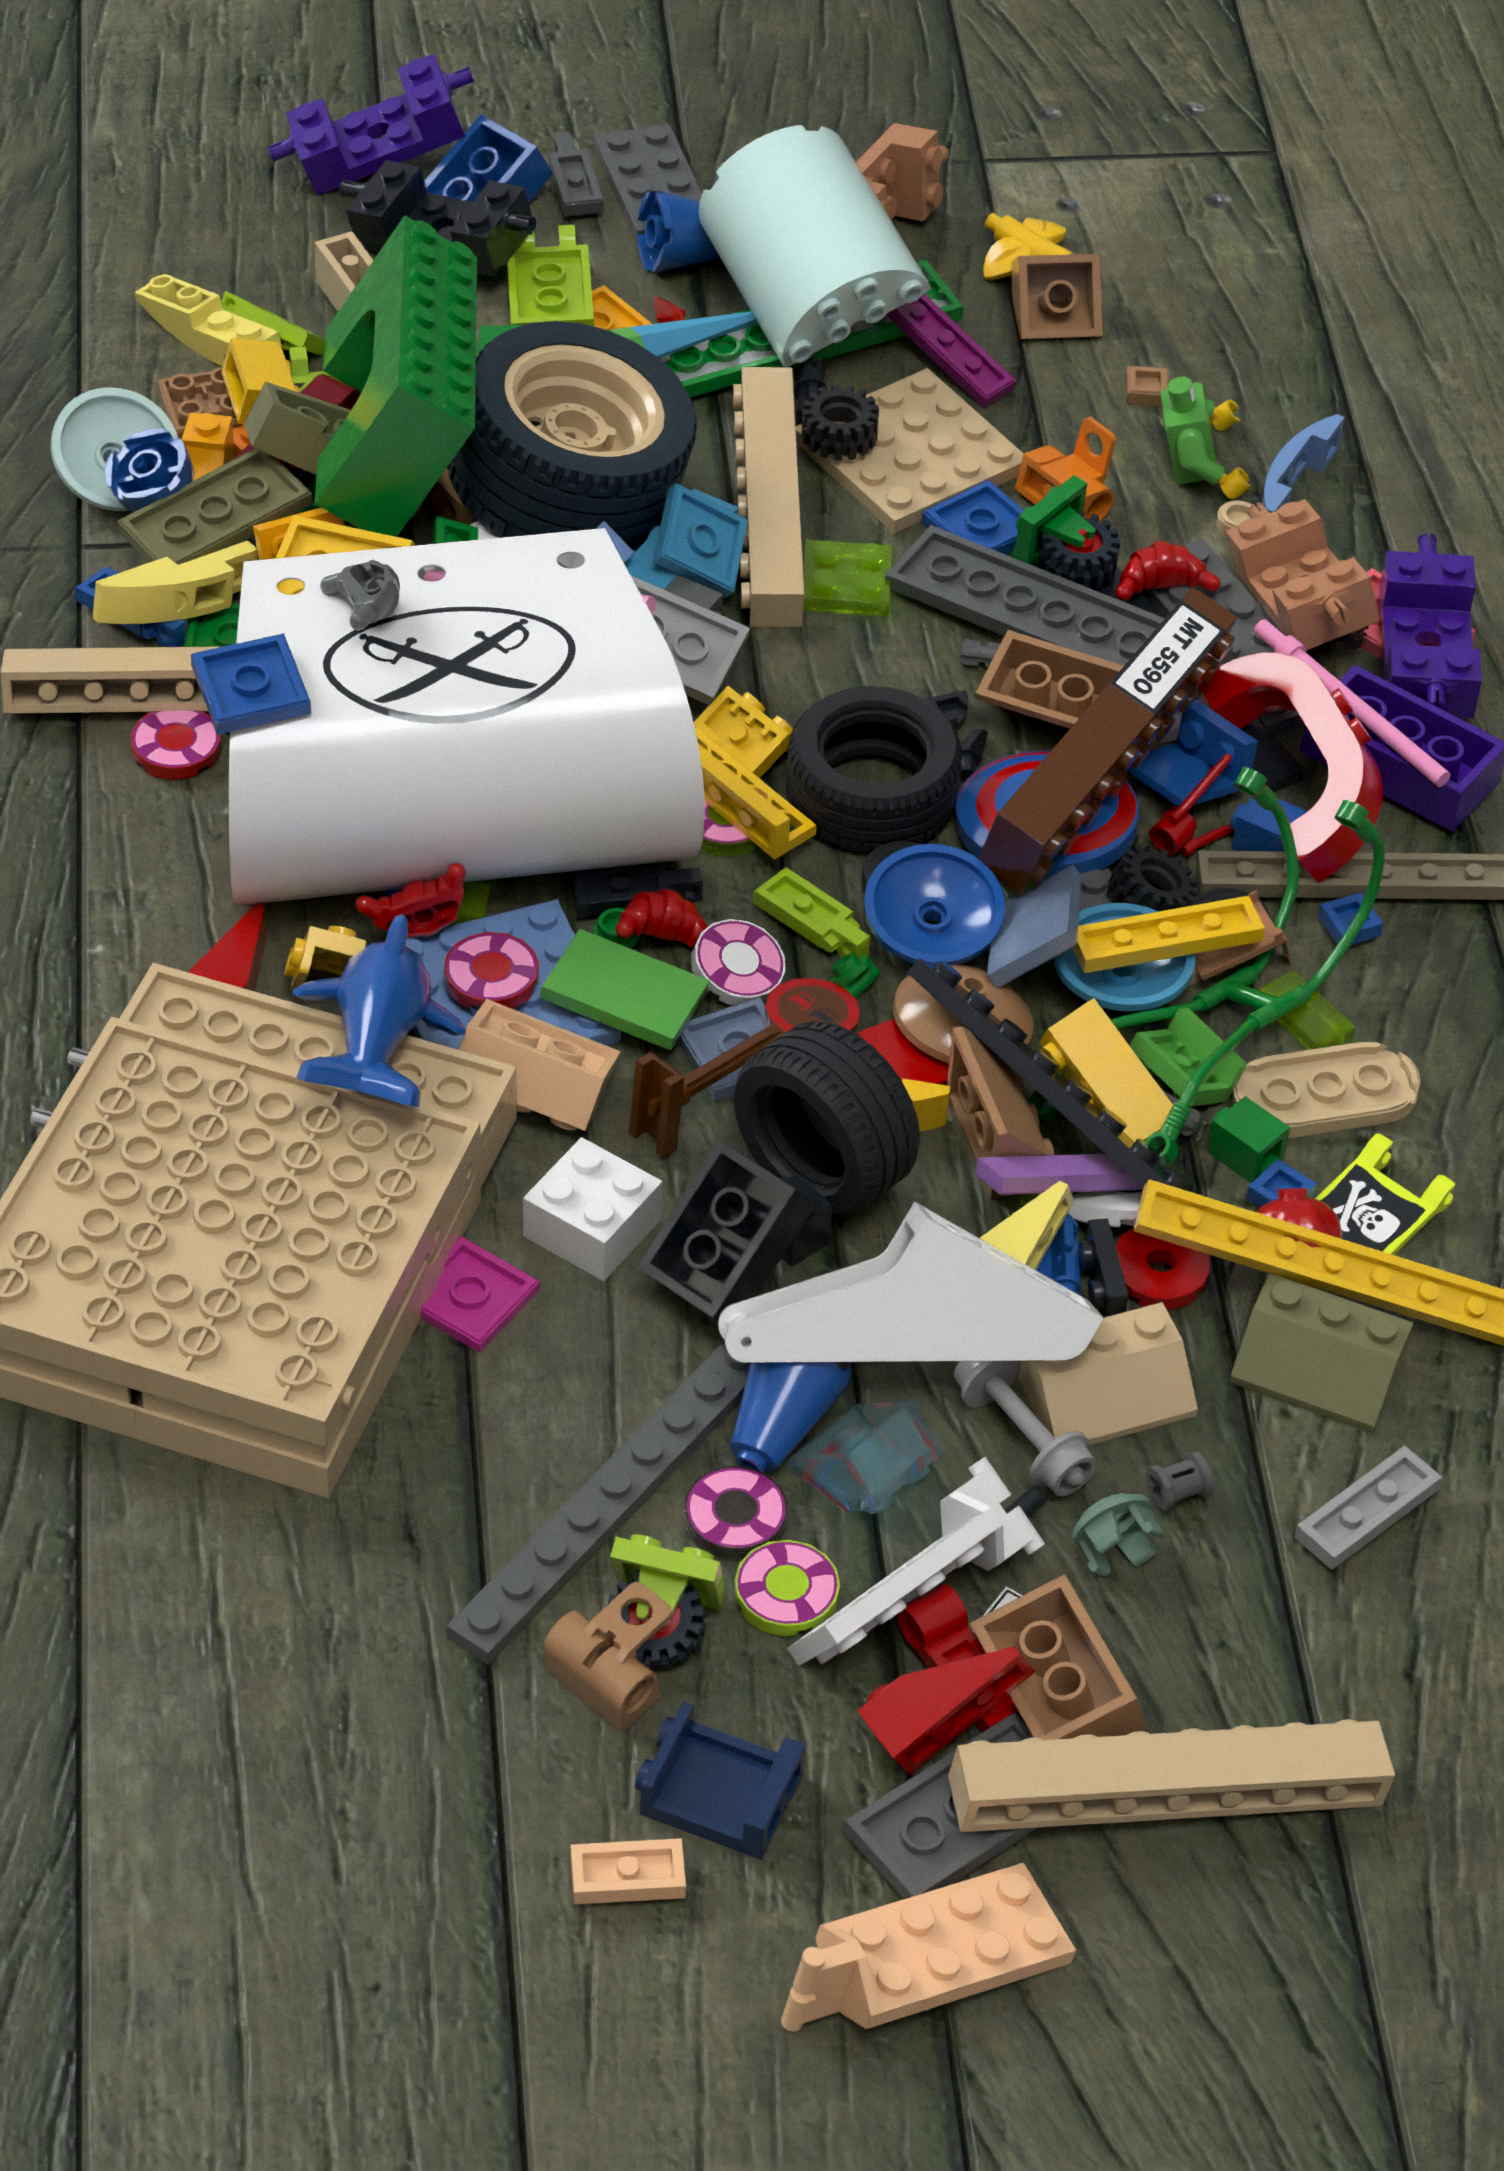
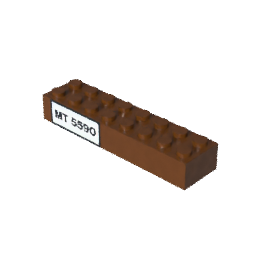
M1192 587L997 813L978 860L989 867L1000 882L1021 896L1032 882L1040 885L1046 879L1055 864L1052 859L1056 854L1060 853L1062 856H1065L1076 842L1080 834L1076 830L1082 823L1089 827L1094 822L1104 806L1101 801L1106 795L1114 798L1126 782L1128 775L1125 772L1130 767L1137 770L1152 749L1149 744L1155 738L1161 742L1168 734L1176 720L1172 716L1177 711L1184 714L1198 696L1199 691L1196 688L1201 683L1208 686L1215 678L1222 666V663L1217 661V659L1221 660L1235 640V637L1230 635L1237 616L1196 588Z

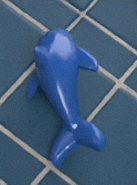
M403 914L395 916L385 942H373L350 958L341 977L304 982L294 988L292 994L301 1000H338L343 1015L347 1053L305 1060L300 1065L296 1076L297 1079L359 1091L400 1104L420 1107V1088L409 1078L387 1063L407 1033L421 1020L453 1036L465 1035V1027L458 1017L431 999L430 974L419 954L405 946L408 936V919Z

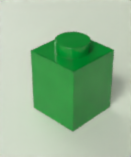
M1244 1096L1230 1109L1228 1107L1221 1109L1212 1120L1210 1125L1212 1135L1209 1154L1252 1183L1277 1159L1284 1160L1290 1127Z

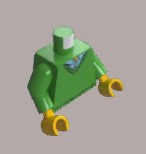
M1177 377L1171 380L1167 388L1161 391V399L1177 485L1205 480L1212 485L1219 483L1222 491L1228 498H1239L1251 489V486L1247 483L1250 478L1240 467H1237L1228 475L1224 473V467L1216 461L1211 428L1212 423L1215 429L1223 432L1241 422L1233 414L1238 411V405L1229 399L1215 407L1212 400L1205 398L1202 383H1192L1191 379L1187 377Z

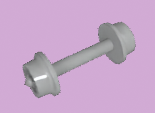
M959 1361L954 1370V1378L962 1388L961 1398L964 1403L969 1407L977 1408L995 1401L1040 1452L1030 1470V1477L1036 1485L1047 1486L1056 1496L1063 1497L1074 1493L1087 1483L1097 1466L1095 1458L1088 1450L1089 1441L1082 1432L1073 1431L1065 1433L1056 1439L1010 1388L1019 1373L1020 1364L1018 1361Z

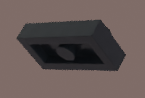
M1108 1218L1088 1220L1086 1240L1079 1241L1078 1257L1081 1270H1089L1091 1277L1088 1282L1089 1301L1096 1309H1099L1103 1318L1124 1313L1127 1309L1129 1294Z

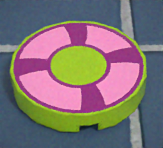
M793 1540L772 1541L751 1550L739 1563L734 1579V1594L737 1603L741 1607V1614L748 1623L764 1633L782 1637L798 1636V1631L809 1628L813 1630L835 1613L840 1595V1582L837 1568L828 1556L810 1544Z

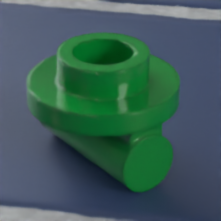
M852 952L839 959L831 967L834 974L830 977L829 981L845 988L857 999L880 976V971L876 965L871 963L872 961L867 954L857 957Z

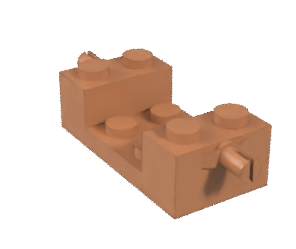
M893 123L856 161L890 220L894 216L924 221L941 204L943 186L939 183L940 166L948 160L949 156L947 154H949V151L944 146H938V131Z
M1305 499L1299 502L1287 503L1281 506L1279 510L1271 513L1263 503L1256 502L1257 508L1252 504L1248 509L1250 519L1243 521L1239 526L1226 530L1236 574L1285 636H1294L1306 647V650L1380 621L1370 576L1354 557L1340 561L1327 546L1320 516Z

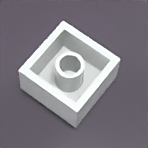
M581 1137L524 1196L523 1237L598 1279L605 1281L661 1220L663 1181Z

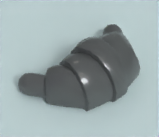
M376 560L345 567L340 573L324 577L320 583L321 590L324 593L335 594L340 592L342 596L349 599L355 609L349 622L350 626L357 631L365 629L369 623H374L388 617L398 605L400 593L398 575L388 564H381Z

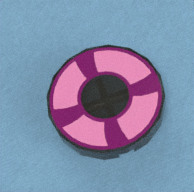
M726 1466L710 1470L694 1481L685 1497L684 1525L690 1539L698 1547L700 1543L703 1547L710 1549V1553L720 1559L742 1561L751 1550L765 1543L777 1541L779 1537L780 1539L786 1531L788 1502L782 1488L767 1474L750 1467Z

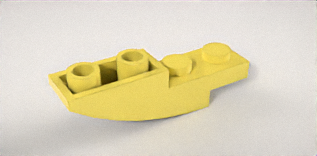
M170 275L156 276L150 280L149 284L134 292L136 300L162 327L180 342L220 366L224 365L231 338L280 342L281 345L278 331L223 310L220 295Z
M245 541L177 565L170 558L164 557L98 580L95 584L93 619L97 623L147 624L188 619L229 608L232 604L233 593L241 591L244 561H255L258 559L257 547L249 541Z

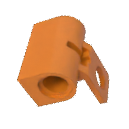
M1092 417L1083 419L1073 454L1065 456L1051 445L1023 454L1014 489L1036 505L1046 497L1047 493L1054 486H1060L1075 475L1088 483L1083 509L1084 518L1090 519L1091 515L1095 514L1099 516V523L1106 517L1114 503V492L1105 486L1103 482L1106 479L1115 448V434ZM1092 432L1097 434L1102 441L1103 450L1100 456L1096 455L1089 446V436Z

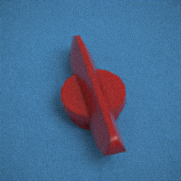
M660 297L654 298L653 307L657 314V322L666 323L685 320L686 312L684 309H679L675 304Z

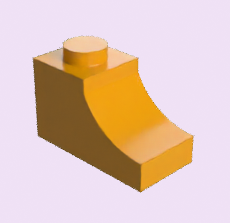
M190 412L182 441L189 451L193 462L194 480L234 459L232 417Z

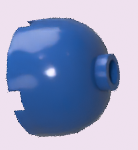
M146 429L123 440L126 447L120 450L117 456L112 451L107 459L104 470L106 484L112 494L130 512H135L154 501L166 498L180 491L185 485L193 482L195 478L193 462L185 444L179 437L178 439L172 437L170 432L164 429Z

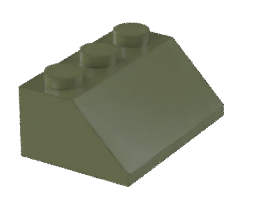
M1269 1273L1252 1310L1229 1382L1374 1433L1405 1362L1414 1323Z

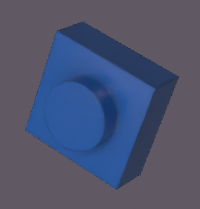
M1361 892L1320 904L1318 918L1336 944L1343 937L1361 906L1364 898ZM1373 908L1351 945L1381 936L1383 922Z
M1277 1159L1248 1186L1246 1199L1258 1207H1262L1268 1202L1273 1201V1199H1278V1189L1308 1188V1197H1315L1317 1183Z

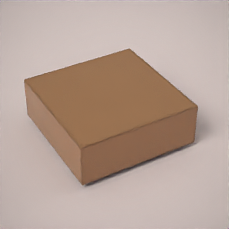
M1127 366L1126 404L1162 406L1161 391L1168 386L1169 369Z

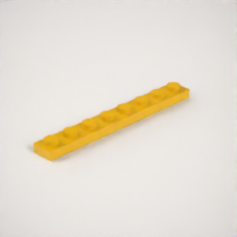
M1149 1179L1144 1185L1134 1232L1504 1346V1289ZM1284 1235L1292 1236L1302 1241L1312 1242L1321 1247H1310L1305 1242H1295L1292 1238L1285 1237Z

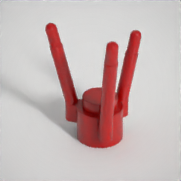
M1225 754L1211 768L1179 807L1171 804L1162 818L1150 828L1149 838L1158 851L1161 848L1169 851L1167 856L1171 857L1180 851L1185 857H1189L1198 848L1235 831L1228 824L1194 839L1197 825L1194 818L1188 813L1190 808L1232 760L1230 754Z

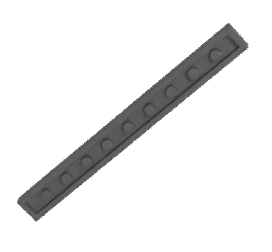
M724 1340L446 1626L447 1638L489 1665L741 1403L751 1362H739L732 1358L726 1349Z

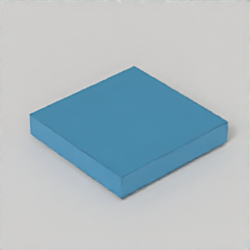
M675 483L667 491L653 562L684 578L720 592L724 598H727L735 591L748 519Z

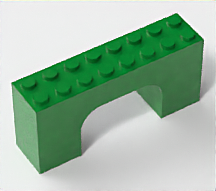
M404 215L327 327L325 335L323 371L358 389L362 393L317 459L315 504L362 530L394 537L398 536L475 429L477 256L463 243L457 241L452 243L438 235L436 230L424 221L416 222Z

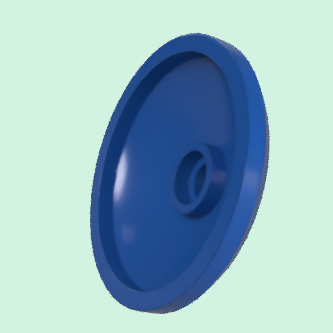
M921 844L907 847L891 854L876 867L866 886L864 913L874 937L895 956L913 964L920 958L935 965L940 960L949 965H958L982 954L997 938L1003 924L1005 900L1001 885L996 876L978 858L966 851L947 845ZM933 920L938 924L932 925L926 923L925 921Z

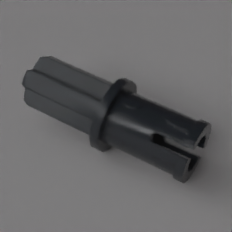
M813 357L799 364V380L795 385L794 395L798 400L797 415L801 417L803 416V404L805 400L808 401V395L812 392L818 395V389L822 387L827 389L824 382L825 364L818 358L816 368H813Z

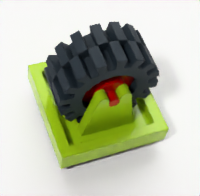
M634 1534L631 1535L630 1540L616 1537L610 1558L618 1581V1593L616 1595L611 1594L608 1604L631 1583L640 1582L666 1602L672 1610L670 1620L636 1650V1658L653 1672L655 1666H662L663 1671L673 1669L672 1663L678 1660L681 1665L689 1660L688 1653L691 1650L696 1653L701 1645L699 1639L700 1636H704L706 1628L703 1607L719 1611L722 1609L726 1587L720 1562L713 1560L714 1556L711 1553L694 1547H684L682 1552L661 1548L662 1543L645 1535ZM634 1602L625 1606L621 1617L626 1623L637 1626L648 1622L653 1612L647 1604Z

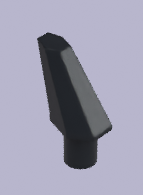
M974 729L961 742L962 763L960 780L963 782L976 772L977 766L983 759L982 754L988 732L984 729Z

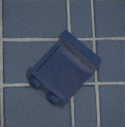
M683 1702L675 1719L671 1717L665 1719L657 1739V1748L659 1750L654 1760L646 1759L639 1770L635 1790L641 1792L640 1815L762 1860L803 1777L806 1744L785 1737L778 1753L696 1723L694 1721V1705Z

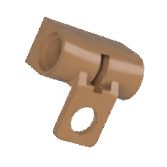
M633 1582L591 1620L580 1611L574 1610L567 1613L552 1627L544 1642L543 1651L546 1670L623 1733L660 1699L658 1676L636 1658V1650L670 1620L672 1616L671 1607L642 1583ZM642 1602L647 1604L653 1613L648 1622L636 1626L630 1625L621 1617L622 1610L630 1603Z

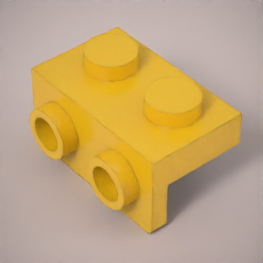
M310 926L304 939L296 937L294 946L289 952L284 972L285 976L292 977L289 990L293 991L294 988L304 983L310 968L341 976L350 958L365 948L366 940L356 938L357 933L345 927L329 926L328 930Z

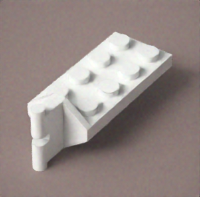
M983 1457L968 1468L974 1476L972 1479L940 1501L942 1537L790 1645L787 1650L798 1666L814 1657L818 1659L820 1664H823L839 1652L843 1653L866 1637V1632L898 1614L907 1607L906 1603L918 1595L925 1594L946 1579L945 1575L957 1567H962L969 1561L989 1571L1022 1547L1027 1555H1030L1045 1544L1020 1506L1015 1507L1006 1514L999 1504L1012 1494L986 1457Z

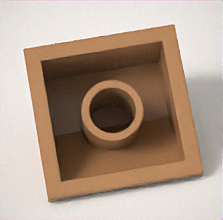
M1100 254L1018 256L1011 262L1013 306L1020 340L1103 336Z

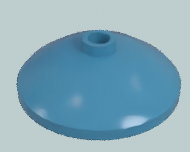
M1129 903L1101 904L1080 911L1078 926L1159 911ZM1072 948L1054 957L1053 961L1062 982L1080 998L1086 1001L1095 998L1100 1007L1109 1010L1134 1012L1162 1006L1182 994L1193 977L1196 956L1195 954L1090 973H1083Z

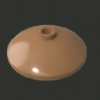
M950 965L963 977L959 982L968 992L972 989L978 991L994 1004L995 1007L991 1011L994 1016L1001 1022L1004 1018L1012 1021L1027 1034V1038L1023 1042L1029 1046L1034 1023L1031 1012L1021 996L1009 984L996 988L987 976V971L967 965ZM910 975L903 979L898 986L893 1001V1015L899 1029L921 1051L940 1061L949 1063L953 1028L961 1026L966 1029L968 1028Z

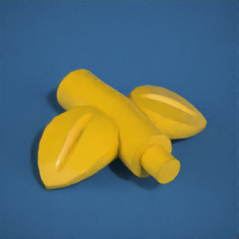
M991 213L985 221V227L994 232V239L997 241L990 248L984 262L983 274L985 280L1012 276L1011 262L1018 256L1074 254L1057 245L1066 237V228L1060 224L1029 217L1025 218L1023 223L1010 215L1001 218L995 213Z

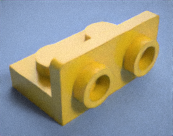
M729 686L693 722L694 727L696 726L759 779L784 752L788 753L790 734L793 731V728L781 717L776 716L772 720L764 714L765 707L753 695L745 692L741 696Z

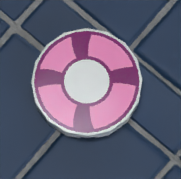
M727 919L715 922L701 932L691 953V965L695 975L710 980L707 993L711 990L720 996L718 1000L735 1006L759 997L764 1003L769 993L780 984L784 976L785 956L777 940L765 929L748 921Z

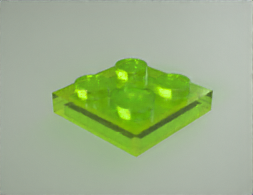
M806 540L803 574V611L888 616L890 582L885 580V574L891 568L892 545Z

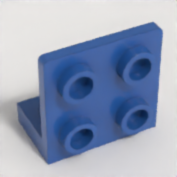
M1196 700L1184 714L1182 713L1177 742L1151 750L1137 770L1130 767L1127 771L1136 776L1141 783L1150 786L1166 797L1171 804L1179 807L1211 768L1225 754H1230L1232 760L1194 804L1196 805L1240 791L1234 786V783L1242 767L1253 768L1258 741Z

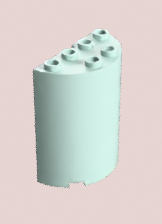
M803 125L791 126L773 131L752 141L738 150L716 171L719 179L711 190L703 191L699 203L700 223L782 365L786 368L794 363H801L807 360L813 353L831 343H838L844 340L850 334V327L854 323L865 320L867 323H875L890 311L905 303H912L918 300L925 292L931 290L930 284L845 143L837 133L826 127L821 126L818 131H806Z

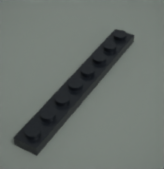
M918 958L907 973L1143 1188L1150 1179L1189 1192L1195 1189L1193 1183L1174 1169H1171L1168 1173L1158 1164L1157 1161L1161 1155L1152 1146L1139 1138L1134 1142L1123 1132L1127 1125L1121 1118L1107 1108H1103L1102 1111L1097 1109L1090 1102L1094 1096L1090 1090L1073 1078L1066 1081L1056 1072L1060 1064L1040 1048L1033 1051L1023 1041L1027 1038V1034L1020 1027L1006 1018L1001 1022L994 1016L991 1011L995 1006L989 999L974 989L968 992L959 984L963 977L958 971L942 960L935 965Z

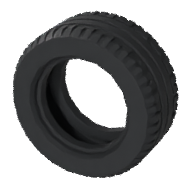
M863 686L841 690L813 704L803 713L793 727L789 739L786 794L788 801L816 824V837L841 850L858 854H870L875 848L894 841H909L923 844L945 827L956 809L962 763L961 741L957 731L954 729L955 727L939 709L912 693L878 686ZM854 758H883L901 763L916 774L892 783H867L845 777L833 769L832 766Z
M811 1021L800 1023L768 1044L742 1066L735 1085L734 1107L741 1135L751 1155L758 1165L777 1177L801 1176L832 1205V1216H850L858 1213L904 1179L914 1167L919 1148L920 1132L913 1102L902 1080L890 1063L874 1046L858 1034L840 1025Z

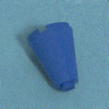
M660 190L646 193L638 213V221H645L644 234H637L639 258L646 271L661 273L721 259L700 223V201Z
M751 1362L730 1445V1450L736 1456L735 1462L743 1469H749L760 1474L763 1472H774L848 1388L852 1380L850 1366L848 1365L845 1371H843L836 1362Z

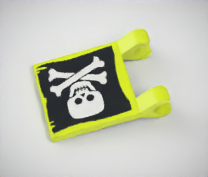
M1375 1134L1360 1155L1315 1199L1328 1204L1336 1213L1341 1224L1343 1240L1395 1255L1434 1215L1443 1212L1452 1204L1453 1195L1450 1192L1454 1190L1455 1183L1444 1175H1438L1431 1182L1422 1197L1418 1198L1379 1172L1390 1162L1391 1154L1388 1150L1392 1148L1393 1142L1382 1134Z

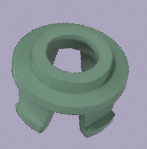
M1120 1493L1103 1498L1091 1505L1074 1526L1072 1539L1075 1545L1083 1550L1090 1563L1087 1565L1090 1570L1096 1575L1108 1576L1111 1569L1105 1554L1106 1551L1117 1544L1131 1563L1138 1567L1157 1553L1150 1534L1162 1537L1164 1530L1162 1525L1155 1521L1153 1516L1154 1507L1147 1496Z

